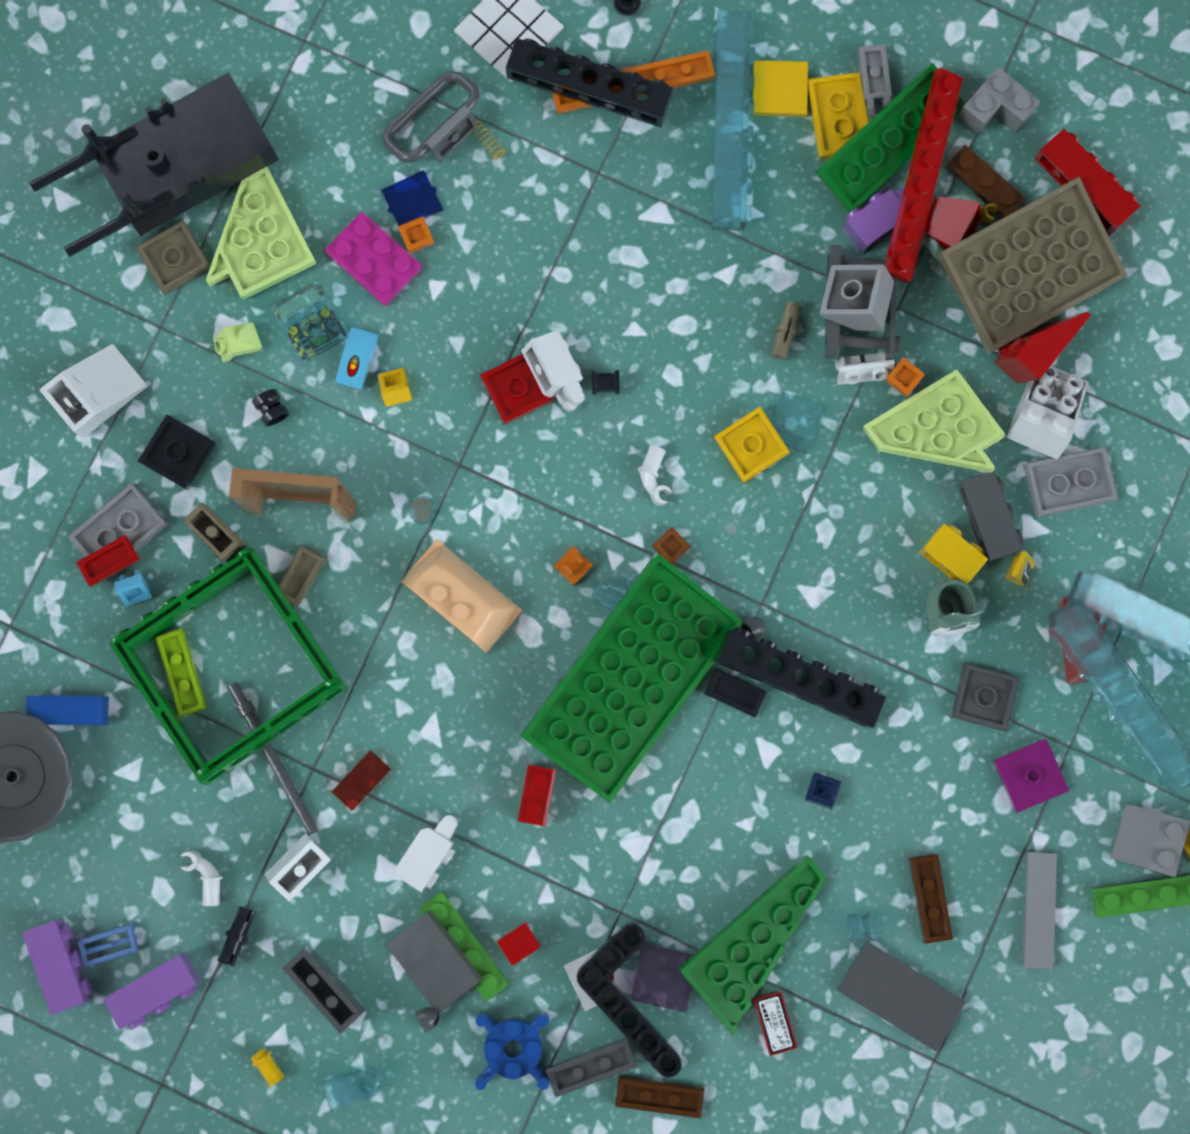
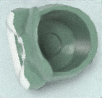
M957 579L944 580L935 584L929 590L924 603V609L929 620L927 629L929 634L935 637L956 635L975 630L980 625V615L984 612V609L976 610L975 596L971 588L963 581Z

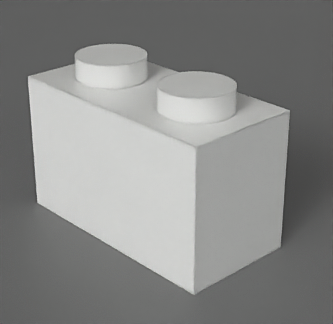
M305 833L265 873L268 882L290 902L331 859Z

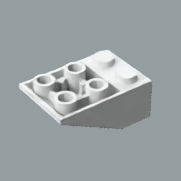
M111 344L59 373L43 386L40 392L72 431L81 438H84L148 387V385L114 344Z
M1050 366L1041 379L1027 383L1006 438L1058 460L1072 439L1089 382Z

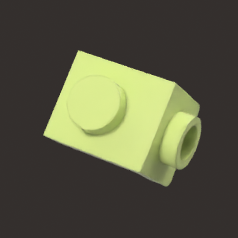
M253 322L223 327L216 335L214 341L215 350L221 356L223 363L229 362L233 356L258 352L262 348Z

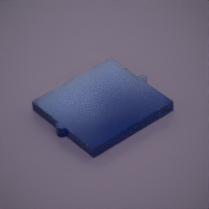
M424 170L381 190L389 206L388 212L393 214L398 226L422 216L424 219H427L443 211V207L436 195V187H432Z

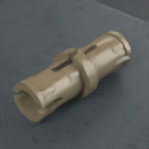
M791 302L785 303L780 324L776 325L775 333L777 334L770 352L771 357L778 360H787L792 338H795L797 334L795 327L802 310L800 305Z

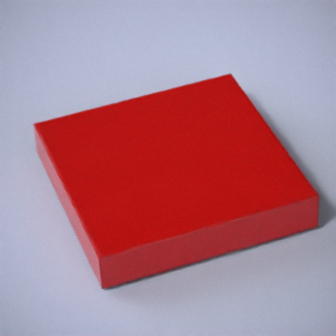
M523 354L480 374V378L504 425L554 401L553 397L550 398L543 395Z

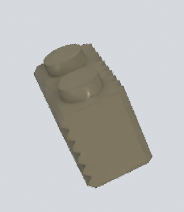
M203 502L183 520V524L224 563L231 561L237 551L247 546Z

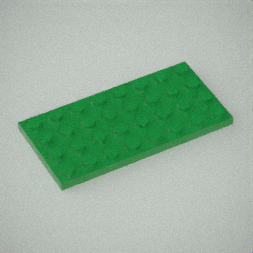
M655 553L519 736L607 802L611 803L714 663L713 661L726 630H735L736 627L740 628L744 621L662 556Z

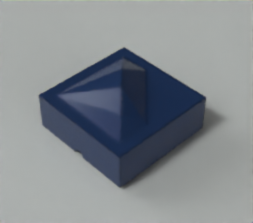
M814 772L805 801L833 810L841 781Z

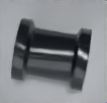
M591 370L592 395H596L597 392H614L615 395H620L619 370H615L614 373H597L596 370Z

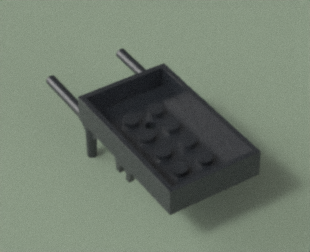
M229 72L173 103H170L166 98L160 100L162 106L157 110H153L151 106L145 108L146 118L113 136H98L90 125H83L81 130L88 140L83 153L29 182L34 192L96 159L123 209L118 218L65 246L64 249L69 257L129 224H132L138 234L142 236L279 160Z

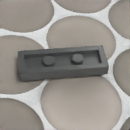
M625 1038L547 1067L546 1073L556 1098L636 1068L637 1065L629 1042Z

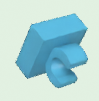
M134 570L135 576L129 578L122 574L119 577V581L114 582L115 591L125 607L152 598L151 589L139 570Z

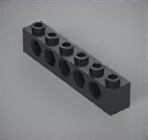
M516 38L505 67L507 79L660 128L663 126L672 100L673 87H669L664 81L644 79L636 72L630 71L626 73L619 71L611 64H597L591 62L589 58L583 55L572 56L566 54L558 47L547 48L529 38L524 40ZM535 61H543L545 63L541 67H534L532 65ZM561 69L571 71L570 74L565 76L558 74V71ZM587 77H593L597 81L593 84H587L583 80ZM618 85L623 89L620 92H612L609 88ZM638 94H646L649 98L647 100L640 101L635 96Z
M736 627L735 630H726L713 662L863 727L874 728L886 696L879 694L880 689L868 683H864L863 686L853 682L854 677L848 674L838 672L835 675L828 672L829 667L814 660L812 664L802 660L803 655L789 649L784 653L776 649V643L761 638L760 642L750 638L752 633ZM747 646L755 651V658L752 662H747L743 657V650ZM773 657L777 658L781 663L778 673H773L769 669V661ZM799 668L806 673V681L803 684H799L795 680V672ZM824 680H828L832 685V691L827 696L822 693L820 688ZM850 691L855 692L858 698L857 703L853 707L846 700L847 694Z

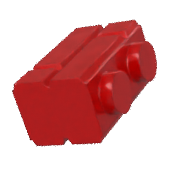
M528 765L518 822L546 827L556 775L555 769Z

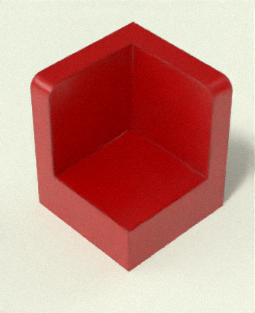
M524 921L497 940V944L512 966L540 948V943L529 928L527 921Z

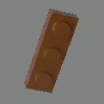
M966 145L945 166L946 169L987 205L990 203L997 205L998 211L996 213L1002 218L1015 212L1026 199Z

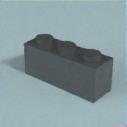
M993 471L964 480L958 484L957 487L978 546L984 550L985 553L983 555L988 558L986 563L1023 550L1021 546L1023 545V537L1020 530L1014 527L1012 521L1014 518L1013 509L1009 503L1005 502L1003 497L1004 485L999 476L996 477Z
M310 946L305 947L282 968L339 1034L366 1011L362 1004Z

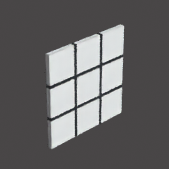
M483 0L454 29V32L507 79L505 67L516 38L522 40L525 38L533 39L539 45L546 47L564 26L535 0Z

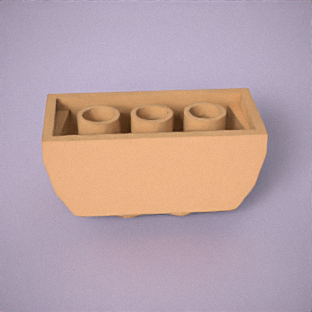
M437 539L400 581L486 654L523 611Z

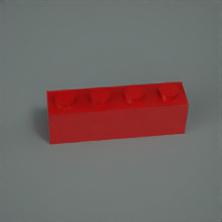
M1064 128L1040 149L1034 158L1060 186L1080 177L1109 236L1141 207L1137 203L1134 194L1130 191H1125L1118 183L1116 176L1106 171L1099 164L1097 157L1093 153L1087 152L1080 145L1079 139L1073 133H1068Z

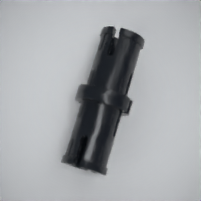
M242 906L238 907V912L231 929L226 931L227 939L217 959L218 962L235 967L242 945L248 941L247 933L257 912Z

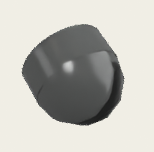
M759 617L748 618L742 624L744 630L752 633L750 638L754 640L762 637L766 631V624Z
M425 1007L415 1012L425 1033L434 1029L440 1021L439 1014L432 1007Z

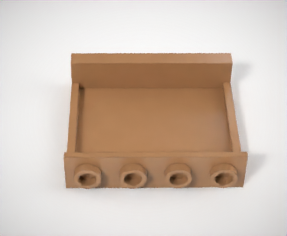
M232 468L229 498L249 514L261 515L263 498L330 504V507L345 523H350V516H355L356 500L353 499L338 477Z

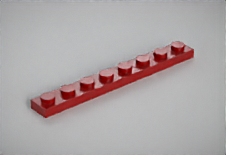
M941 67L935 70L884 264L892 278L904 283L912 280L963 81L962 77Z

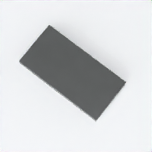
M868 941L864 942L837 989L842 994L938 1052L966 1003Z

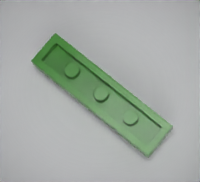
M1190 875L1091 888L1095 917L1101 918L1190 905Z
M443 891L419 908L423 915L429 910L432 911L483 978L475 985V988L485 1002L510 984Z

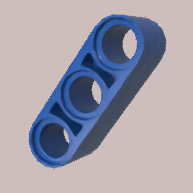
M26 696L25 714L40 718L47 725H108V696Z

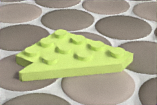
M268 167L241 181L206 278L207 284L212 286L231 277L242 300L317 264Z
M958 370L953 371L863 427L867 436L880 452L989 473L994 471L995 466L983 450L1003 439L1005 435Z

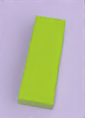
M181 628L156 636L155 639L178 716L184 717L208 709L185 630Z

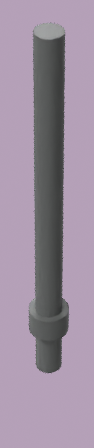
M238 682L233 683L227 688L238 706L235 709L240 718L245 719L252 732L261 725L254 713L256 709L251 700L247 701ZM268 743L261 750L308 836L317 832L318 828L272 744Z

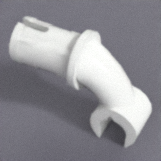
M650 445L642 467H638L637 471L640 473L644 488L651 495L652 502L656 506H664L668 502L660 499L659 492L670 495L672 491L668 486H659L656 479H658L657 471L666 451L660 447Z
M196 850L184 852L180 855L189 856L193 862L191 865L181 866V869L184 871L196 869L202 874L200 876V880H203L202 906L221 905L220 880L223 879V875H220L214 865L203 858Z

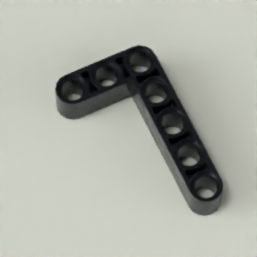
M629 922L621 926L580 965L577 971V982L659 1074L667 1078L674 1077L680 1072L682 1067L680 1055L610 978L644 943L645 935L641 926L637 923ZM631 928L636 929L640 933L639 940L634 944L627 943L623 938L625 931ZM610 948L615 949L619 953L618 960L611 964L606 963L602 958L604 951ZM594 969L598 974L597 980L593 983L584 982L581 978L584 970ZM606 990L614 991L618 996L616 1002L611 1005L603 1003L601 1000L603 992ZM625 1012H633L637 1016V1021L632 1026H625L620 1021L621 1016ZM648 1033L653 1034L657 1038L655 1045L650 1048L644 1047L640 1043L642 1036ZM666 1055H671L676 1059V1064L671 1069H664L660 1065L661 1059Z

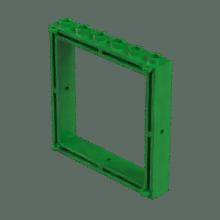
M252 547L237 551L231 561L225 565L215 566L209 571V576L202 581L196 580L190 583L185 588L186 591L180 596L170 597L162 603V608L155 613L149 612L143 615L138 620L139 623L136 626L120 631L109 643L199 783L206 786L348 689V686L284 594V591L280 588L270 570ZM252 572L324 679V682L213 759L207 761L136 650Z

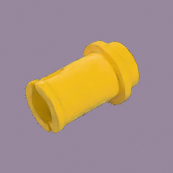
M264 1047L250 1058L253 1062L251 1065L252 1067H257L268 1082L269 1087H271L285 1075L270 1056L272 1052L270 1050L267 1051Z

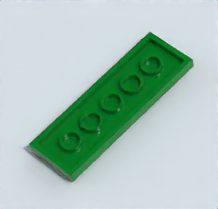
M934 63L929 64L814 171L848 214L868 199L913 156L935 70L938 69ZM960 96L958 97L953 118L965 105Z

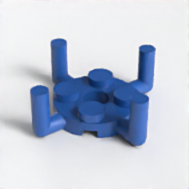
M542 1011L530 1023L520 1019H507L496 1023L486 1012H479L475 1020L476 1024L479 1027L484 1026L489 1031L484 1045V1054L488 1066L478 1075L475 1087L478 1090H484L487 1083L496 1074L513 1080L530 1073L537 1081V1086L540 1090L547 1089L549 1086L548 1075L537 1064L542 1053V1043L538 1031L549 1023V1014L546 1011ZM511 1040L519 1042L522 1048L520 1054L517 1056L508 1055L505 1051L507 1042Z

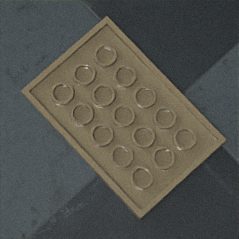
M1080 177L1067 182L937 254L987 353L993 352L1128 276Z

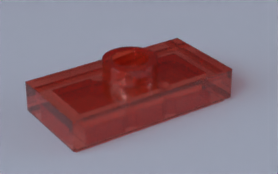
M370 750L331 792L353 811L392 769Z

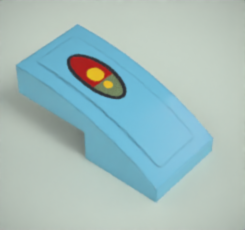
M351 327L339 364L336 383L360 390L364 388L379 334Z

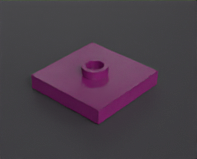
M1042 739L993 760L1015 813L1069 791L1047 739Z

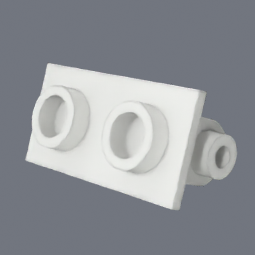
M885 352L866 354L864 357L865 363H861L859 355L840 357V360H835V368L838 371L837 385L886 380L893 371L895 361L885 360Z

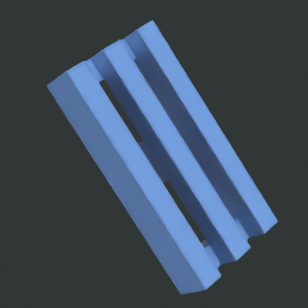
M134 923L76 940L83 968L141 951L137 941L138 936L135 934ZM124 931L128 932L127 937L85 949L84 944ZM124 943H131V948L88 960L87 955Z

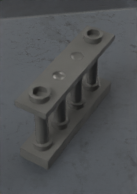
M830 245L827 254L826 286L831 265L885 264V261L847 259L846 256L841 255L842 245ZM892 278L894 285L885 320V338L844 336V333H840L839 323L825 318L824 358L835 359L839 349H843V347L885 349V360H892L894 353H898L900 348V336H895V278Z

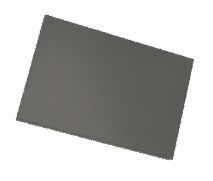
M431 910L386 944L438 1014L483 979Z

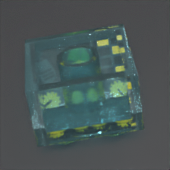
M318 280L270 307L275 319L302 364L348 338L349 334Z

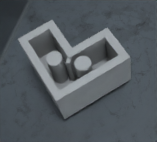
M998 67L963 106L957 119L978 135L990 120L996 116L1016 133L1033 114L1041 101Z

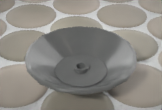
M17 711L0 712V843L24 841L47 829L65 808L73 783L71 757L59 734L40 718ZM12 771L17 774V779L14 782L9 778Z

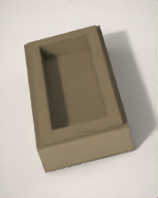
M303 545L298 549L279 583L280 588L284 591L289 601L299 608L327 560Z

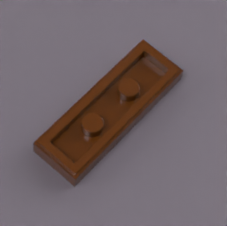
M938 854L908 858L923 943L929 944L953 940Z
M619 1076L615 1107L701 1119L705 1089L703 1087Z

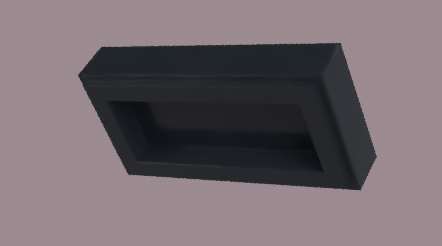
M715 668L704 695L755 718L767 692Z

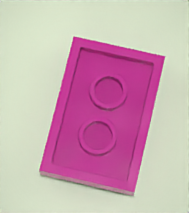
M362 211L324 250L332 260L384 307L423 268L416 259Z

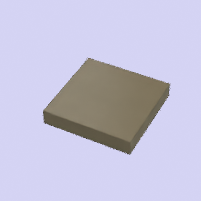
M184 220L136 246L137 251L164 295L205 273L211 267Z

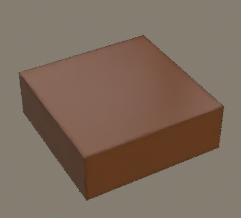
M673 527L651 546L672 565L691 548Z

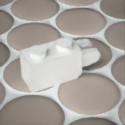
M559 330L531 339L521 352L543 395L550 398L556 396L563 410L573 412L577 406L583 403L585 396L579 384L583 379L580 367L574 362L566 340L562 338Z
M447 815L442 818V821L439 822L435 829L432 827L421 829L392 874L420 892L424 891L426 887L431 890L440 876L436 873L441 863L447 865L455 853V850L452 849L455 842L450 839L455 833L456 828H458V818L453 815Z

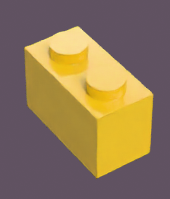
M944 523L935 531L918 553L950 579H957L968 585L988 558L983 555L985 552L980 546L973 542L969 544L961 537L963 534L959 529L951 524L947 526Z

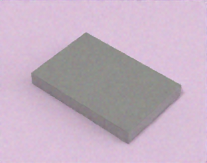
M1106 446L1062 455L1058 460L1047 458L1023 464L1035 518L1119 500Z
M131 482L67 537L84 557L125 534L138 552L169 524L138 487Z

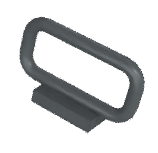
M450 71L442 74L388 125L382 137L384 146L402 162H416L430 152L433 158L441 163L479 126L471 112L479 102V88L460 72ZM456 82L469 93L468 99L415 150L407 152L394 142V135L447 84Z

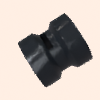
M276 389L267 390L252 400L255 409L261 412V420L266 427L283 421L290 414L286 406L280 403V395Z

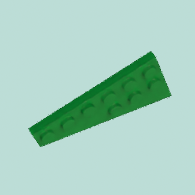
M807 855L678 968L732 1035L738 1029L737 1025L744 1013H747L751 1007V1001L758 989L763 987L785 950L784 946L790 935L794 934L798 928V922L805 910L810 908L827 879Z

